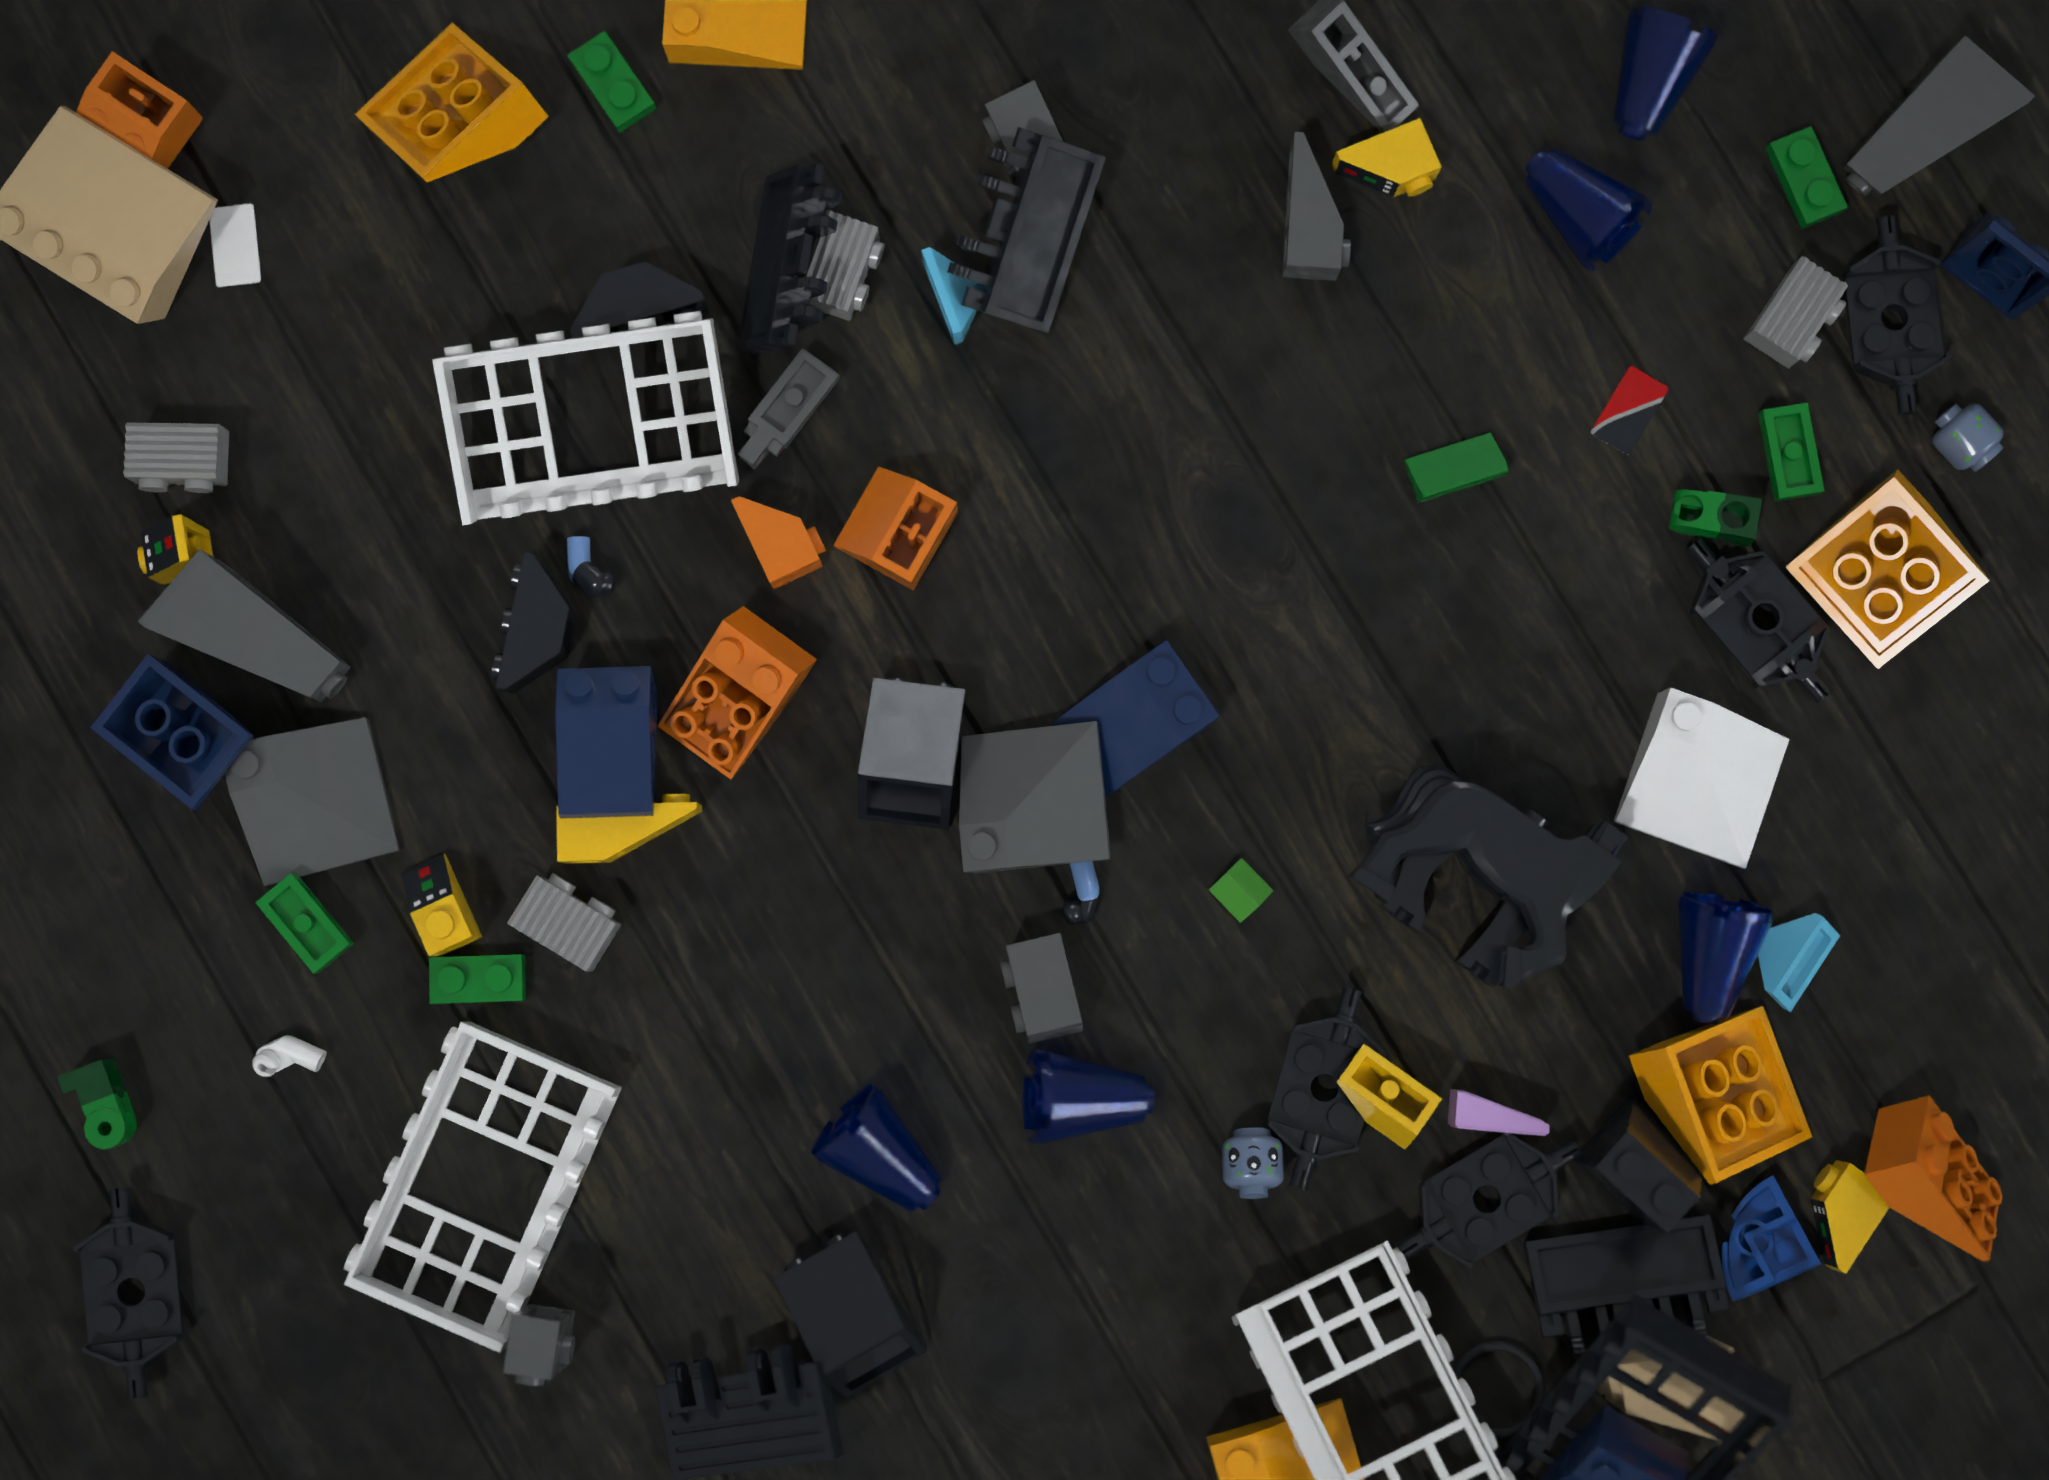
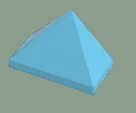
M931 247L921 250L923 265L954 345L961 343L977 312L975 309L961 305L966 287L969 286L986 292L987 285L948 273L950 262H954Z
M1813 913L1754 933L1765 991L1783 1009L1789 1012L1792 1011L1840 937L1823 916Z

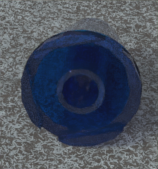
M1636 7L1631 8L1627 19L1613 121L1621 126L1619 129L1620 134L1635 140L1644 141L1646 135L1654 136L1658 133L1712 51L1717 39L1715 32L1704 26L1701 34L1691 30V19L1668 11L1643 7L1641 13H1639Z
M1557 148L1548 152L1545 150L1539 151L1526 166L1525 170L1528 172L1525 183L1580 265L1587 271L1597 270L1593 262L1599 258L1605 264L1612 260L1642 227L1636 220L1641 211L1644 210L1649 215L1652 210V201L1644 194Z
M1683 892L1678 902L1683 1008L1691 1011V1018L1693 1020L1718 1024L1720 1017L1725 1018L1731 1015L1772 925L1774 911L1764 905L1739 899V903L1724 900L1723 895Z
M1045 1049L1032 1050L1028 1056L1026 1065L1035 1066L1033 1078H1024L1022 1109L1025 1130H1034V1134L1028 1138L1030 1143L1044 1144L1142 1123L1146 1113H1152L1154 1089L1152 1085H1147L1146 1079L1142 1075Z
M872 1084L865 1086L840 1108L844 1113L834 1124L829 1120L816 1138L811 1148V1153L822 1164L904 1209L913 1211L919 1207L921 1210H924L938 1197L941 1189L937 1185L941 1176L882 1090Z

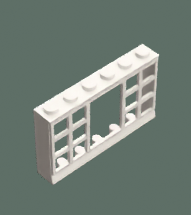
M701 311L674 314V324L656 326L655 317L628 321L629 330L611 333L610 325L604 324L582 328L583 337L565 339L564 331L536 334L537 343L519 346L517 337L490 341L491 350L473 352L472 344L445 347V357L432 359L462 525L472 524L478 519L499 516L501 518H511L527 512L547 510V512L566 509L568 506L589 503L601 505L616 499L637 496L638 499L656 496L658 493L678 490L690 492L701 490L706 486L727 484L728 487L737 486L739 475L713 318L702 319ZM703 334L708 368L678 372L672 338ZM663 339L668 374L635 378L629 344ZM619 346L639 466L559 477L538 357ZM528 359L534 393L501 398L495 364ZM485 365L491 399L458 404L452 370ZM710 377L715 411L685 415L680 381ZM670 383L675 417L642 421L636 388ZM536 402L541 436L509 441L503 407ZM493 409L498 442L465 447L460 413ZM717 420L722 454L692 458L687 425ZM677 426L682 460L649 464L644 431ZM543 446L549 479L516 484L510 450ZM500 452L506 485L473 490L467 456Z
M464 1021L460 1023L458 1028L453 1026L443 1042L441 1052L446 1054L440 1070H433L425 1082L422 1095L427 1097L420 1115L414 1113L405 1127L402 1138L408 1142L401 1157L395 1156L385 1172L383 1182L388 1184L382 1200H375L367 1212L363 1225L369 1229L362 1245L356 1243L347 1257L344 1270L349 1271L344 1285L500 1353L508 1345L512 1315L525 1307L529 1301L622 1087L471 1021ZM477 1039L508 1052L496 1081L465 1068ZM517 1057L548 1070L536 1098L505 1085ZM557 1074L588 1087L577 1115L545 1102ZM460 1077L491 1089L478 1121L447 1108ZM501 1094L532 1107L518 1139L487 1126ZM541 1112L572 1125L558 1156L527 1143ZM442 1118L554 1166L520 1243L409 1195ZM404 1204L435 1217L421 1248L390 1235ZM444 1221L475 1235L462 1266L431 1253ZM484 1239L516 1252L502 1284L471 1271ZM386 1245L417 1258L403 1290L372 1277ZM426 1263L457 1276L444 1307L412 1294ZM466 1280L497 1293L484 1325L453 1312Z
M1388 1241L1231 1317L1235 1326L1240 1324L1252 1349L1250 1355L1258 1369L1261 1368L1273 1392V1395H1271L1272 1401L1277 1411L1283 1413L1295 1438L1292 1440L1299 1456L1305 1458L1315 1480H1361L1383 1468L1389 1480H1401L1393 1463L1423 1448L1439 1480H1468L1486 1471L1490 1480H1516L1508 1467L1501 1468L1493 1452L1498 1449L1497 1441L1485 1422L1479 1424L1471 1406L1476 1404L1474 1395L1464 1378L1457 1380L1449 1364L1450 1361L1454 1360L1451 1349L1441 1334L1435 1336L1427 1318L1432 1316L1429 1305L1419 1290L1413 1293L1405 1275L1410 1273L1409 1266L1402 1252L1397 1247L1391 1249ZM1379 1257L1394 1289L1363 1303L1348 1271ZM1339 1276L1354 1309L1323 1323L1308 1291ZM1299 1295L1314 1328L1283 1343L1268 1310ZM1399 1297L1415 1330L1384 1345L1368 1312ZM1359 1317L1375 1350L1344 1365L1328 1332ZM1319 1337L1335 1370L1304 1385L1288 1352ZM1420 1339L1459 1419L1347 1474L1309 1393ZM1464 1428L1480 1462L1449 1476L1433 1443Z

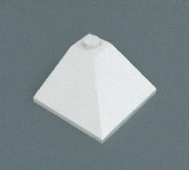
M1668 688L1656 696L1613 822L1745 869L1789 739L1713 702L1674 688Z

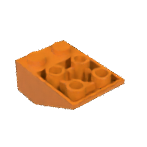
M113 51L86 87L76 111L77 114L167 169L203 120V117L186 99Z
M743 606L723 619L661 719L658 727L731 780L796 694L817 659Z
M1930 1095L1880 1108L1877 1114L1864 1175L1888 1207L1983 1262L1990 1260L1993 1239L1997 1235L1996 1220L1998 1208L2002 1203V1192L1998 1182L1993 1177L1988 1176L1978 1162L1973 1148L1963 1142L1955 1131L1949 1115L1941 1112Z

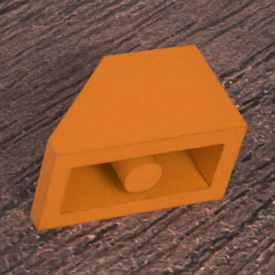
M740 496L731 500L773 589L823 567L818 555L826 550L815 526L806 530L799 517Z

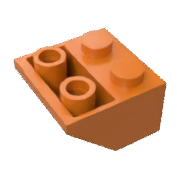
M878 466L834 543V547L914 591L958 513L957 502L916 479Z

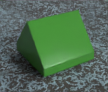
M1242 858L1208 889L1240 923L1255 911L1273 892L1266 882Z

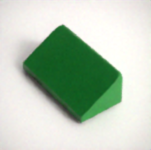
M1491 432L1404 460L1418 503L1503 477L1509 472L1507 463Z

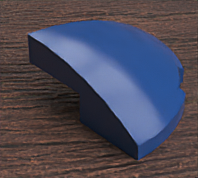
M1774 1176L1762 1181L1742 1199L1732 1214L1735 1223L1731 1230L1729 1241L1723 1242L1722 1268L1727 1290L1733 1302L1761 1292L1821 1265L1816 1252Z

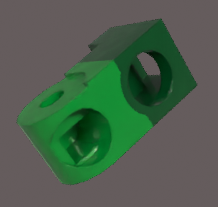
M1676 490L1673 496L1669 529L1686 535L1710 537L1731 541L1733 545L1750 547L1756 540L1762 499L1714 491Z
M115 1057L101 1059L57 1076L63 1094L76 1091L84 1115L86 1116L84 1126L85 1137L91 1145L100 1149H109L124 1145L132 1139L137 1128L136 1117Z

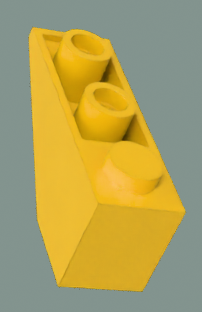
M690 794L662 795V803H654L653 816L565 819L559 818L557 806V862L564 864L610 863L701 813L702 805L697 802H690Z

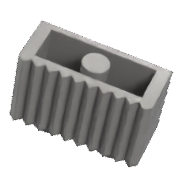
M826 210L825 215L837 220V230L830 235L816 238L809 257L807 274L802 277L818 278L828 283L826 294L810 298L809 305H813L830 315L850 321L854 310L861 312L865 305L870 286L864 284L869 268L875 270L878 268L885 244L879 242V230L875 225H869L866 222H860L857 219Z
M1800 257L1789 268L1743 339L1788 369L1800 359L1806 363L1822 341L1816 334L1825 322L1829 326L1832 325L1844 309L1846 302L1840 298L1848 285L1846 282L1840 281L1838 277L1832 276L1830 272H1826L1823 267L1817 266L1815 262L1809 261L1807 257Z
M126 423V442L124 444L126 450L123 462L125 468L123 473L125 478L139 484V490L166 492L167 485L173 484L184 485V490L189 492L211 493L213 492V486L227 485L229 431L220 424Z
M554 873L551 874L549 879L536 875L507 924L581 969L592 972L621 926L619 922L612 919L616 910L594 897H591L587 904L572 895L576 889L575 885Z

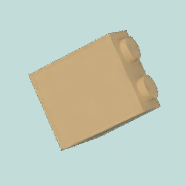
M1706 1336L1707 1338L1713 1340L1714 1342L1733 1352L1732 1347L1710 1336ZM1632 1349L1617 1367L1647 1384L1663 1366ZM1673 1373L1658 1391L1688 1408L1701 1394L1703 1389ZM1610 1376L1597 1389L1600 1395L1605 1394L1607 1401L1626 1414L1716 1439ZM1714 1397L1699 1415L1729 1431L1744 1413Z

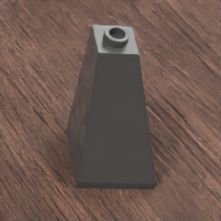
M1965 35L1951 47L1845 164L1843 169L1849 173L1845 180L1862 196L1866 197L1869 193H1872L1875 197H1878L2022 108L2035 95Z
M200 549L138 621L147 629L320 702L326 697L329 699L334 697L343 688L347 681L345 674L351 668V666L230 566Z

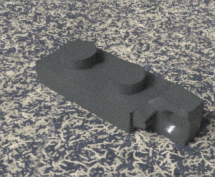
M801 349L748 418L749 424L745 428L744 433L750 439L738 453L740 460L755 470L768 455L769 451L777 457L783 449L786 450L839 381L840 375L807 350Z

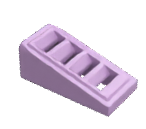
M1450 1090L1448 1124L1450 1127L1539 1136L1549 1134L1550 1125L1544 1123L1543 1120L1464 1090Z

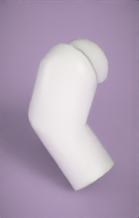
M284 1035L258 1049L252 1066L254 1071L263 1077L272 1076L294 1063L317 1072L326 1058L327 1051L294 1036Z

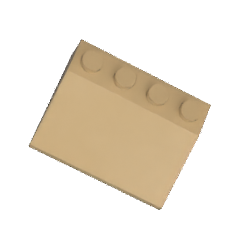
M60 106L0 190V240L133 322L140 324L165 319L218 199L68 107Z

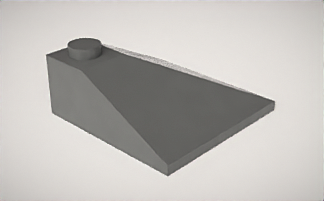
M366 717L250 740L225 772L229 794L264 886L277 884L290 873H297L299 877H304L401 851L369 719Z
M1098 721L962 736L959 829L963 872L985 873L1111 860Z

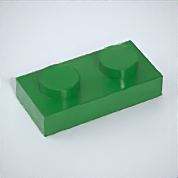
M605 31L567 55L619 133L656 110L653 100Z
M1811 126L1771 142L1765 148L1801 229L1843 213L1848 208Z
M1808 403L1764 409L1759 412V422L1774 501L1808 497L1823 493L1824 486Z
M297 873L287 875L255 902L313 974H319L354 944Z
M525 954L429 957L430 1004L526 1001Z

